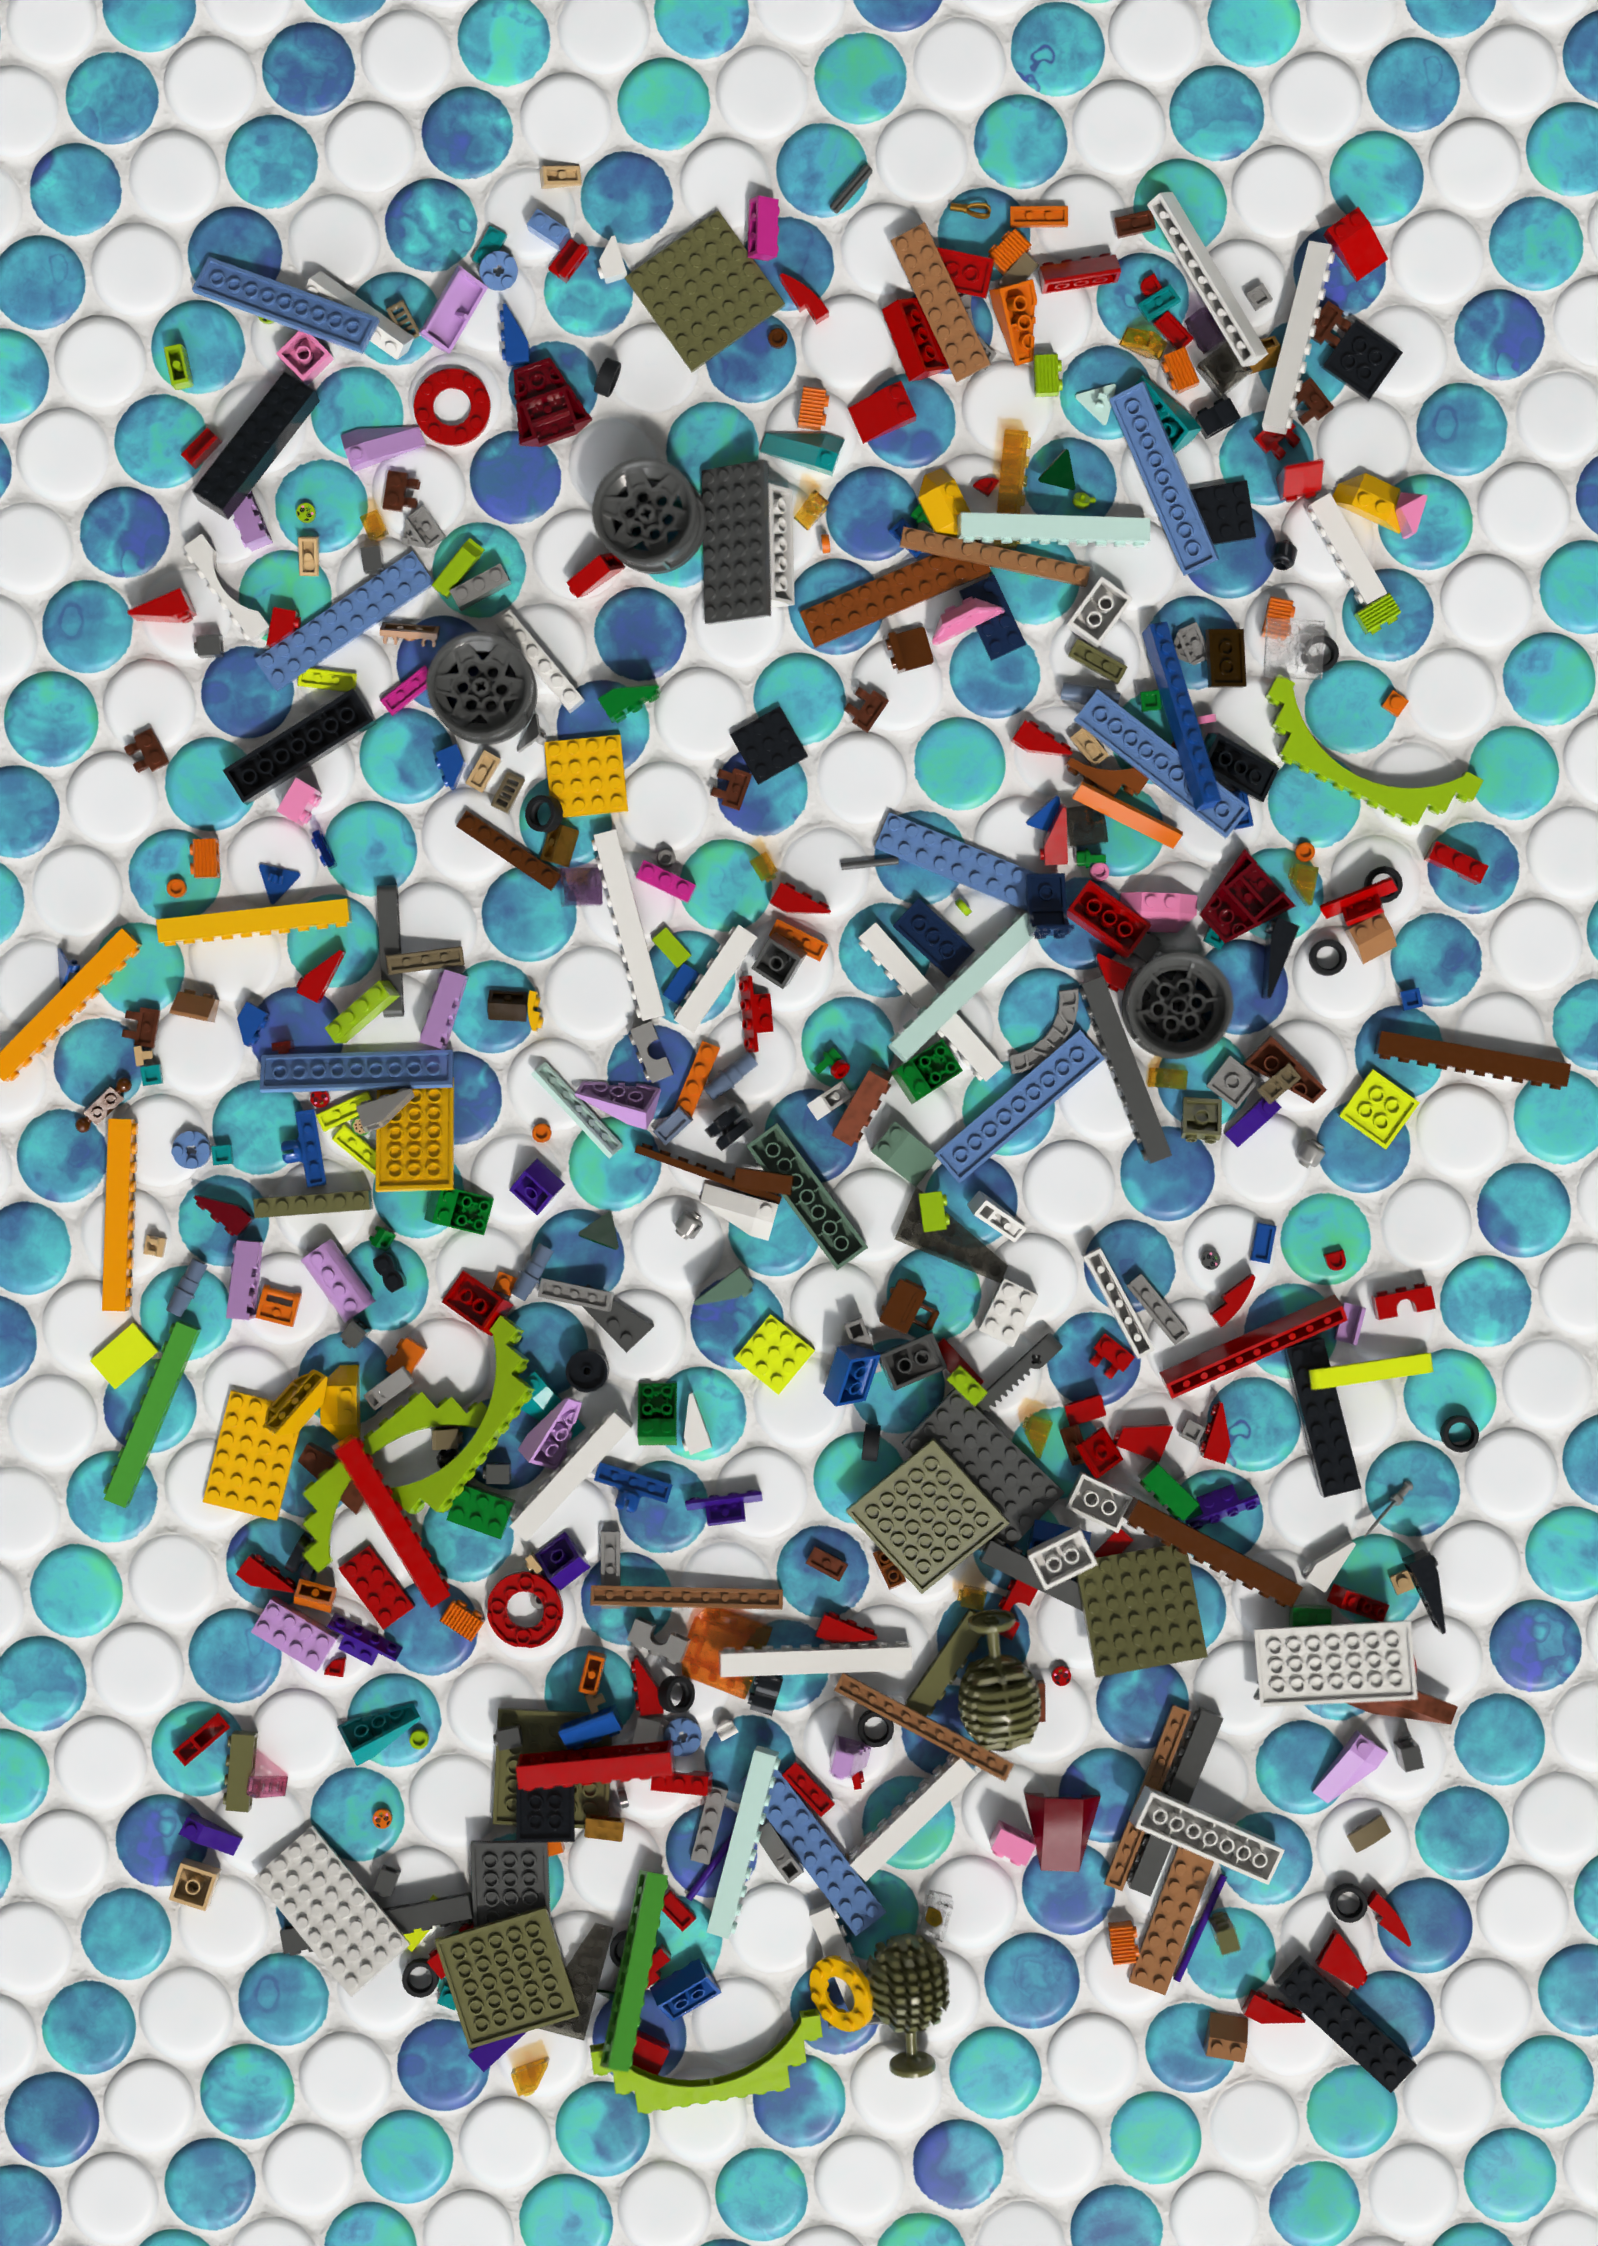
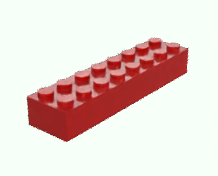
M673 1740L520 1754L516 1765L518 1789L531 1791L538 1787L551 1789L554 1786L560 1785L562 1787H571L574 1784L586 1786L593 1784V1782L607 1784L613 1780L628 1782L635 1778L640 1780H648L656 1776L668 1778L670 1775H673L675 1764Z

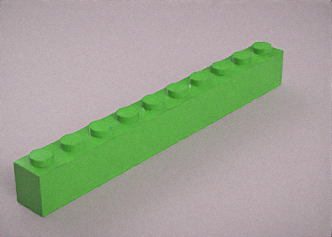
M181 1320L171 1325L169 1341H165L161 1350L164 1352L162 1358L157 1360L154 1367L156 1370L154 1377L151 1376L148 1381L147 1387H149V1390L141 1398L140 1405L142 1407L140 1412H136L132 1422L135 1423L133 1429L128 1431L125 1438L127 1441L126 1446L121 1448L118 1458H120L119 1463L112 1469L111 1476L113 1478L105 1486L103 1493L106 1495L104 1500L123 1508L130 1505L200 1334V1328Z
M639 1870L600 2066L606 2069L629 2072L633 2062L632 2053L637 2042L636 2033L641 2022L640 2013L645 2002L644 1994L649 1982L648 1974L653 1962L652 1954L656 1946L657 1929L660 1927V1914L664 1907V1894L668 1887V1875Z

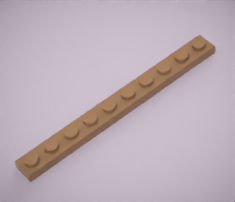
M903 527L899 545L901 548L1081 587L1087 586L1090 567L977 542L967 543L963 542V539Z
M591 1585L590 1606L782 1610L783 1590Z
M842 1673L834 1691L1003 1781L1007 1780L1015 1764L990 1750H985L970 1739L845 1673Z
M1172 1704L1129 1818L1145 1785L1161 1792L1190 1717V1710ZM1129 1818L1104 1880V1885L1123 1891L1145 1831L1134 1827Z

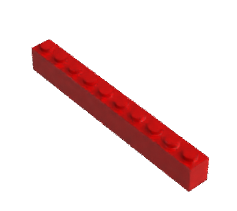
M1334 1294L1159 1373L1166 1390L1173 1399L1339 1325L1348 1319L1343 1305Z
M350 1434L331 1446L425 1602L433 1608L451 1596L448 1591L450 1586L445 1579L441 1580L438 1575L441 1573L438 1566L430 1562L429 1558H431V1555L426 1547H421V1538L417 1532L413 1533L410 1529L412 1523L407 1516L403 1517L400 1511L403 1509L397 1500L394 1502L392 1499V1490L388 1485L384 1486L381 1481L384 1478L378 1468L375 1470L372 1466L374 1461L370 1454L364 1453L362 1449L364 1444L359 1437L355 1438Z

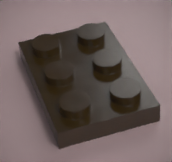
M1244 629L1205 630L1208 688L1246 687Z

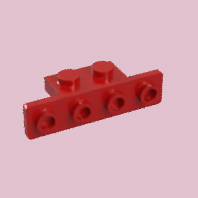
M1389 877L1335 900L1328 901L1319 907L1326 919L1343 913L1347 926H1351L1383 913L1381 897L1398 891V888L1393 879Z
M742 976L739 978V990L741 992L740 1007L743 1014L744 1047L746 1052L753 1053L759 1051L757 1033L774 1032L770 993L754 994L752 976Z

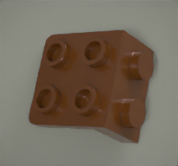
M924 627L898 634L895 631L888 633V639H885L887 650L892 652L893 657L890 658L892 668L897 670V674L933 664L934 659Z

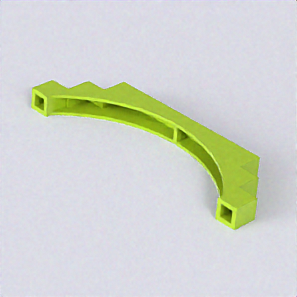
M1279 674L1275 677L1265 698L1269 699L1268 702L1274 706H1282L1271 726L1275 728L1274 731L1282 736L1288 735L1278 754L1282 758V762L1288 765L1293 763L1299 766L1298 770L1306 774L1310 772L1316 775L1315 778L1324 783L1326 781L1332 783V787L1336 790H1345L1350 793V797L1356 800L1361 798L1367 801L1366 804L1371 808L1377 809L1378 807L1384 810L1383 813L1392 818L1396 816L1401 819V823L1409 827L1419 823L1426 807H1429L1428 811L1436 815L1445 813L1454 795H1456L1458 801L1463 803L1474 800L1484 780L1467 771L1460 778L1451 782L1423 788L1391 787L1374 783L1353 774L1332 759L1309 732L1296 703L1293 690L1295 683Z
M500 1315L489 1330L493 1334L496 1353L495 1382L487 1412L471 1441L458 1456L436 1473L408 1485L390 1487L393 1492L391 1497L394 1502L397 1500L408 1513H419L424 1508V1503H427L436 1512L444 1513L448 1511L455 1497L464 1490L463 1486L466 1482L474 1477L477 1467L485 1462L488 1452L496 1447L499 1437L509 1429L510 1422L520 1414L521 1407L531 1399L535 1389L518 1376L525 1371L529 1359L513 1347L521 1340L524 1330L508 1317Z
M415 1392L408 1398L409 1403L404 1407L400 1405L393 1411L395 1414L390 1419L386 1417L378 1424L380 1428L375 1432L371 1430L363 1437L365 1440L363 1441L364 1447L362 1449L365 1454L369 1453L370 1456H373L383 1447L400 1437L432 1427L465 1426L478 1429L488 1408L482 1401L479 1404L474 1402L468 1408L469 1412L466 1413L452 1396L449 1399L447 1397L442 1399L438 1403L439 1408H436L423 1392L419 1394ZM339 1458L334 1462L335 1466L331 1470L326 1468L318 1475L320 1479L315 1483L311 1481L303 1488L305 1492L302 1493L317 1510L315 1514L312 1511L304 1518V1527L316 1539L317 1543H310L304 1549L305 1553L303 1556L318 1573L333 1561L330 1557L332 1524L340 1499L351 1481Z
M818 2009L799 2011V2017L791 2030L763 2057L735 2072L714 2078L696 2080L657 2076L633 2064L629 2068V2072L606 2069L600 2066L604 2043L590 2045L593 2074L604 2076L609 2072H613L616 2094L626 2095L631 2093V2091H635L638 2113L649 2114L654 2110L661 2109L667 2111L672 2109V2107L680 2106L684 2108L696 2103L707 2104L714 2100L726 2101L732 2097L745 2098L750 2094L763 2095L768 2091H784L786 2088H790L788 2066H800L802 2063H807L804 2040L816 2041L818 2038L823 2037Z

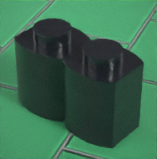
M1220 398L1213 403V407L1209 409L1204 407L1197 412L1195 420L1202 427L1200 431L1205 439L1216 435L1240 420L1241 417L1230 398L1225 400Z
M385 1252L373 1259L374 1268L382 1276L387 1290L393 1293L407 1285L405 1275L397 1268V1262L391 1253Z
M778 1675L755 1676L753 1685L756 1686L754 1693H750L747 1703L751 1704L750 1710L772 1716L783 1677Z

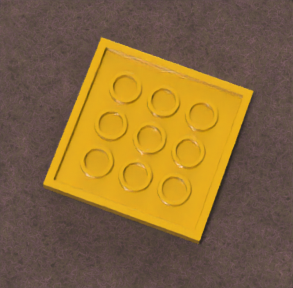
M621 735L544 743L549 796L557 799L561 804L563 818L628 812Z

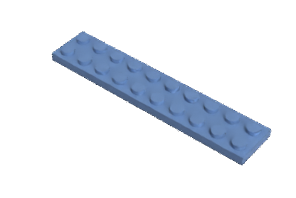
M208 257L192 287L193 292L362 354L380 322L378 317Z
M1141 382L1110 398L1112 408L1183 576L1219 560L1217 551L1146 383Z
M413 551L382 571L381 575L375 576L255 659L277 692L296 680L299 675L315 667L431 587L434 581Z
M1099 689L1096 690L1073 720L1225 839L1250 809L1249 806L1216 781L1221 801L1214 808L1195 811L1178 751Z
M889 812L874 847L875 849L1027 911L1025 875L1037 873Z
M1081 1030L1077 1031L934 1155L956 1181L961 1183L1105 1058Z
M453 1050L262 1055L260 1092L453 1088L454 1052Z
M779 1769L775 1770L773 1776L776 1777V1781L768 1794L771 1795L769 1806H765L764 1809L766 1818L848 1927L857 1936L886 1914V1910L859 1874L850 1866V1862L795 1789L782 1776V1772ZM748 1774L739 1781L743 1787H745Z

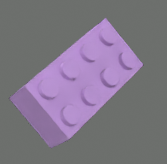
M276 1596L270 1599L251 1631L254 1635L315 1672L320 1669L340 1636Z

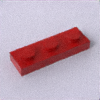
M796 1761L782 1773L786 1781L820 1817L835 1805V1802Z

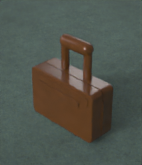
M899 1278L895 1287L890 1288L891 1295L887 1303L881 1306L882 1313L879 1321L903 1334L908 1333L912 1323L928 1331L932 1330L939 1316V1311L922 1303L927 1294L926 1290L923 1289V1286L906 1278L905 1280ZM920 1307L931 1312L926 1324L915 1319Z

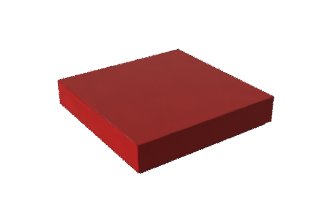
M1105 1427L1099 1428L1076 1445L1077 1450L1095 1479L1101 1477L1123 1460Z

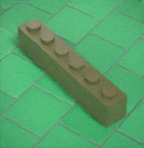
M372 1190L253 1199L255 1218L373 1209Z
M970 1608L967 1610L905 1701L906 1706L924 1716H931L936 1708L934 1706L936 1701L941 1700L946 1694L944 1689L948 1684H952L957 1677L955 1673L959 1667L962 1669L966 1665L968 1654L976 1650L979 1645L977 1642L979 1638L987 1634L978 1633L970 1629L968 1618L975 1614V1611Z

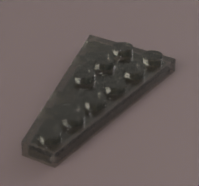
M916 1186L894 1240L1001 1283L1008 1265L950 1215V1225H946L947 1229L923 1232L918 1194L924 1192Z
M595 1923L566 1967L580 2016L538 2029L584 2041L614 1927Z

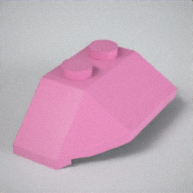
M969 597L962 601V605L958 607L953 605L944 610L945 613L940 616L932 643L933 645H939L1004 613L1005 609L983 600Z
M1156 892L1120 893V902L1152 925L1147 932L1178 933L1197 915V895Z

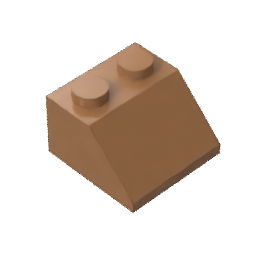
M1384 913L1368 918L1345 930L1362 964L1397 946L1392 927Z
M185 989L184 992L178 991L170 1009L171 1014L215 1023L219 1000L214 999L215 995L203 993V996L195 995L196 991Z
M1210 2011L1203 2047L1205 2055L1244 2063L1248 2042V2018Z

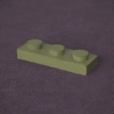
M1077 639L1068 655L1069 658L1117 685L1128 668Z

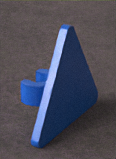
M1055 795L1026 821V824L1048 831L1060 806V797Z
M263 864L259 865L270 904L274 905L300 877V873Z
M58 948L61 990L66 985L69 973H78L80 971V964H77V960L68 961L62 949Z

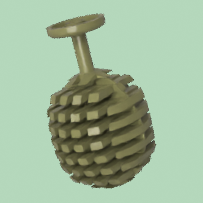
M998 1609L980 1611L968 1618L970 1629L978 1633H987L989 1655L974 1662H969L960 1682L958 1708L966 1731L974 1738L973 1740L987 1751L1004 1752L1024 1744H1029L1032 1741L1033 1733L1039 1724L1041 1696L1038 1684L1027 1666L1012 1655L1000 1653L998 1632L1011 1628L1015 1623V1616L1009 1611Z
M906 1933L891 1936V1939H887L886 1945L883 1941L876 1943L875 1948L877 1951L874 1952L876 1960L871 1955L869 1956L866 1964L868 1967L866 1969V1976L871 1988V1996L874 1997V2000H872V2010L894 2032L905 2033L906 2051L896 2054L891 2058L889 2062L891 2073L903 2078H919L932 2073L936 2065L933 2056L926 2052L917 2051L916 2032L926 2030L930 2026L929 2022L933 2025L941 2022L939 2016L942 2015V2009L940 2007L945 2012L947 2011L950 2003L948 2000L950 1997L949 1970L945 1957L931 1942L926 1941L922 1935Z

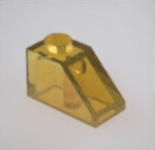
M1127 327L1119 345L1145 358L1160 360L1168 343L1156 332Z
M1296 863L1293 865V868L1290 867L1288 879H1291L1290 885L1303 904L1310 907L1313 903L1319 867Z
M1030 1413L1029 1417L1025 1416L1022 1427L1025 1428L1024 1433L1035 1456L1041 1459L1053 1422Z
M549 2056L512 2069L511 2077L518 2096H529L535 2093L548 2067Z

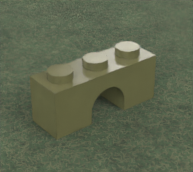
M1227 1912L1214 1913L1209 1918V1922L1221 1954L1226 1955L1241 1950L1235 1928Z

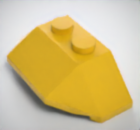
M940 468L924 475L917 499L935 534L957 538V516L961 512L971 513L955 479Z
M1367 473L1337 485L1332 497L1338 506L1400 534L1401 531L1395 512L1401 493L1399 488Z
M340 1365L327 1380L324 1403L320 1407V1424L339 1441L350 1434L355 1438L359 1437L361 1439L360 1365Z
M313 1369L308 1374L293 1380L267 1409L263 1427L277 1436L299 1432L324 1403L328 1377Z

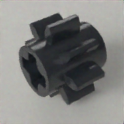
M455 1449L440 1450L436 1457L438 1467L442 1469L459 1455L458 1451Z

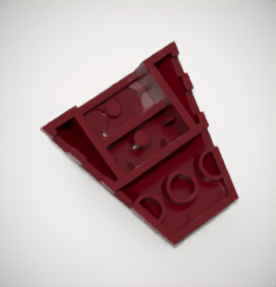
M550 357L514 370L520 446L542 447L578 434L592 421L591 416L587 413Z
M1244 849L1199 915L1224 943H1227L1292 909L1296 905L1284 892L1280 891L1257 865L1252 856Z
M1024 1792L1041 1871L1079 1872L1101 1795H1082L1081 1798L1044 1797L1043 1793Z

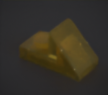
M814 490L797 512L794 519L808 531L826 512L829 502Z
M1149 1067L1147 1087L1186 1090L1188 1071Z

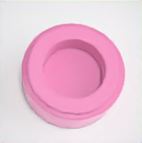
M1216 714L1196 717L1198 724L1215 722Z
M1095 863L1090 868V876L1094 881H1104L1109 875V868L1105 863Z

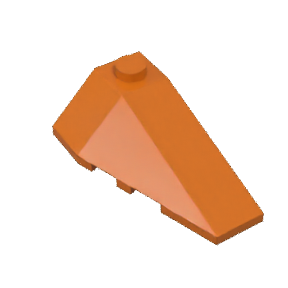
M1033 279L989 290L993 310L1014 365L1018 366L1033 361L1035 340L1033 328L1034 324H1036L1034 311L1035 305H1037Z

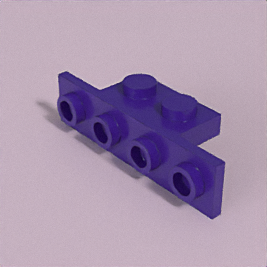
M1233 1484L1196 1498L1203 1514L1186 1520V1524L1199 1530L1203 1525L1215 1524L1227 1516L1234 1517L1246 1509H1255L1257 1505H1260L1259 1496L1256 1494L1239 1501Z
M749 1490L742 1494L731 1492L726 1496L711 1495L703 1499L693 1497L685 1501L687 1511L706 1508L707 1525L715 1526L746 1522L744 1503L763 1501L761 1491Z
M336 1613L327 1626L344 1635L338 1649L371 1666L374 1664L378 1654L396 1662L403 1647Z

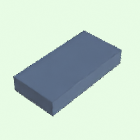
M679 1106L653 1133L667 1145L694 1119L682 1106Z

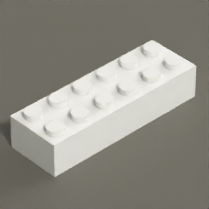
M769 484L771 607L776 608L795 605L793 496L791 489Z

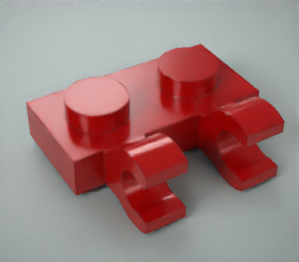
M1292 423L1291 429H1287L1286 435L1262 431L1254 438V441L1266 454L1271 450L1275 458L1280 461L1285 457L1286 452L1278 443L1286 438L1290 446L1295 448L1299 444L1300 438L1293 432L1296 426Z
M1104 1333L1094 1345L1093 1349L1097 1352L1090 1359L1089 1363L1097 1367L1103 1357L1112 1364L1105 1371L1104 1375L1112 1379L1118 1369L1124 1372L1135 1357Z

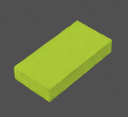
M666 927L652 939L677 969L691 957V954Z

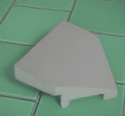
M423 505L405 519L406 524L402 544L431 549L447 538Z
M1197 622L1180 629L1174 641L1178 659L1192 665L1206 661V642Z

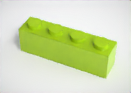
M379 980L327 1025L325 1030L335 1043H347L400 995L390 981Z

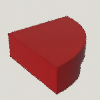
M993 477L983 478L976 481L973 487L989 497L999 483V480Z
M347 1657L333 1660L325 1669L324 1675L344 1677Z

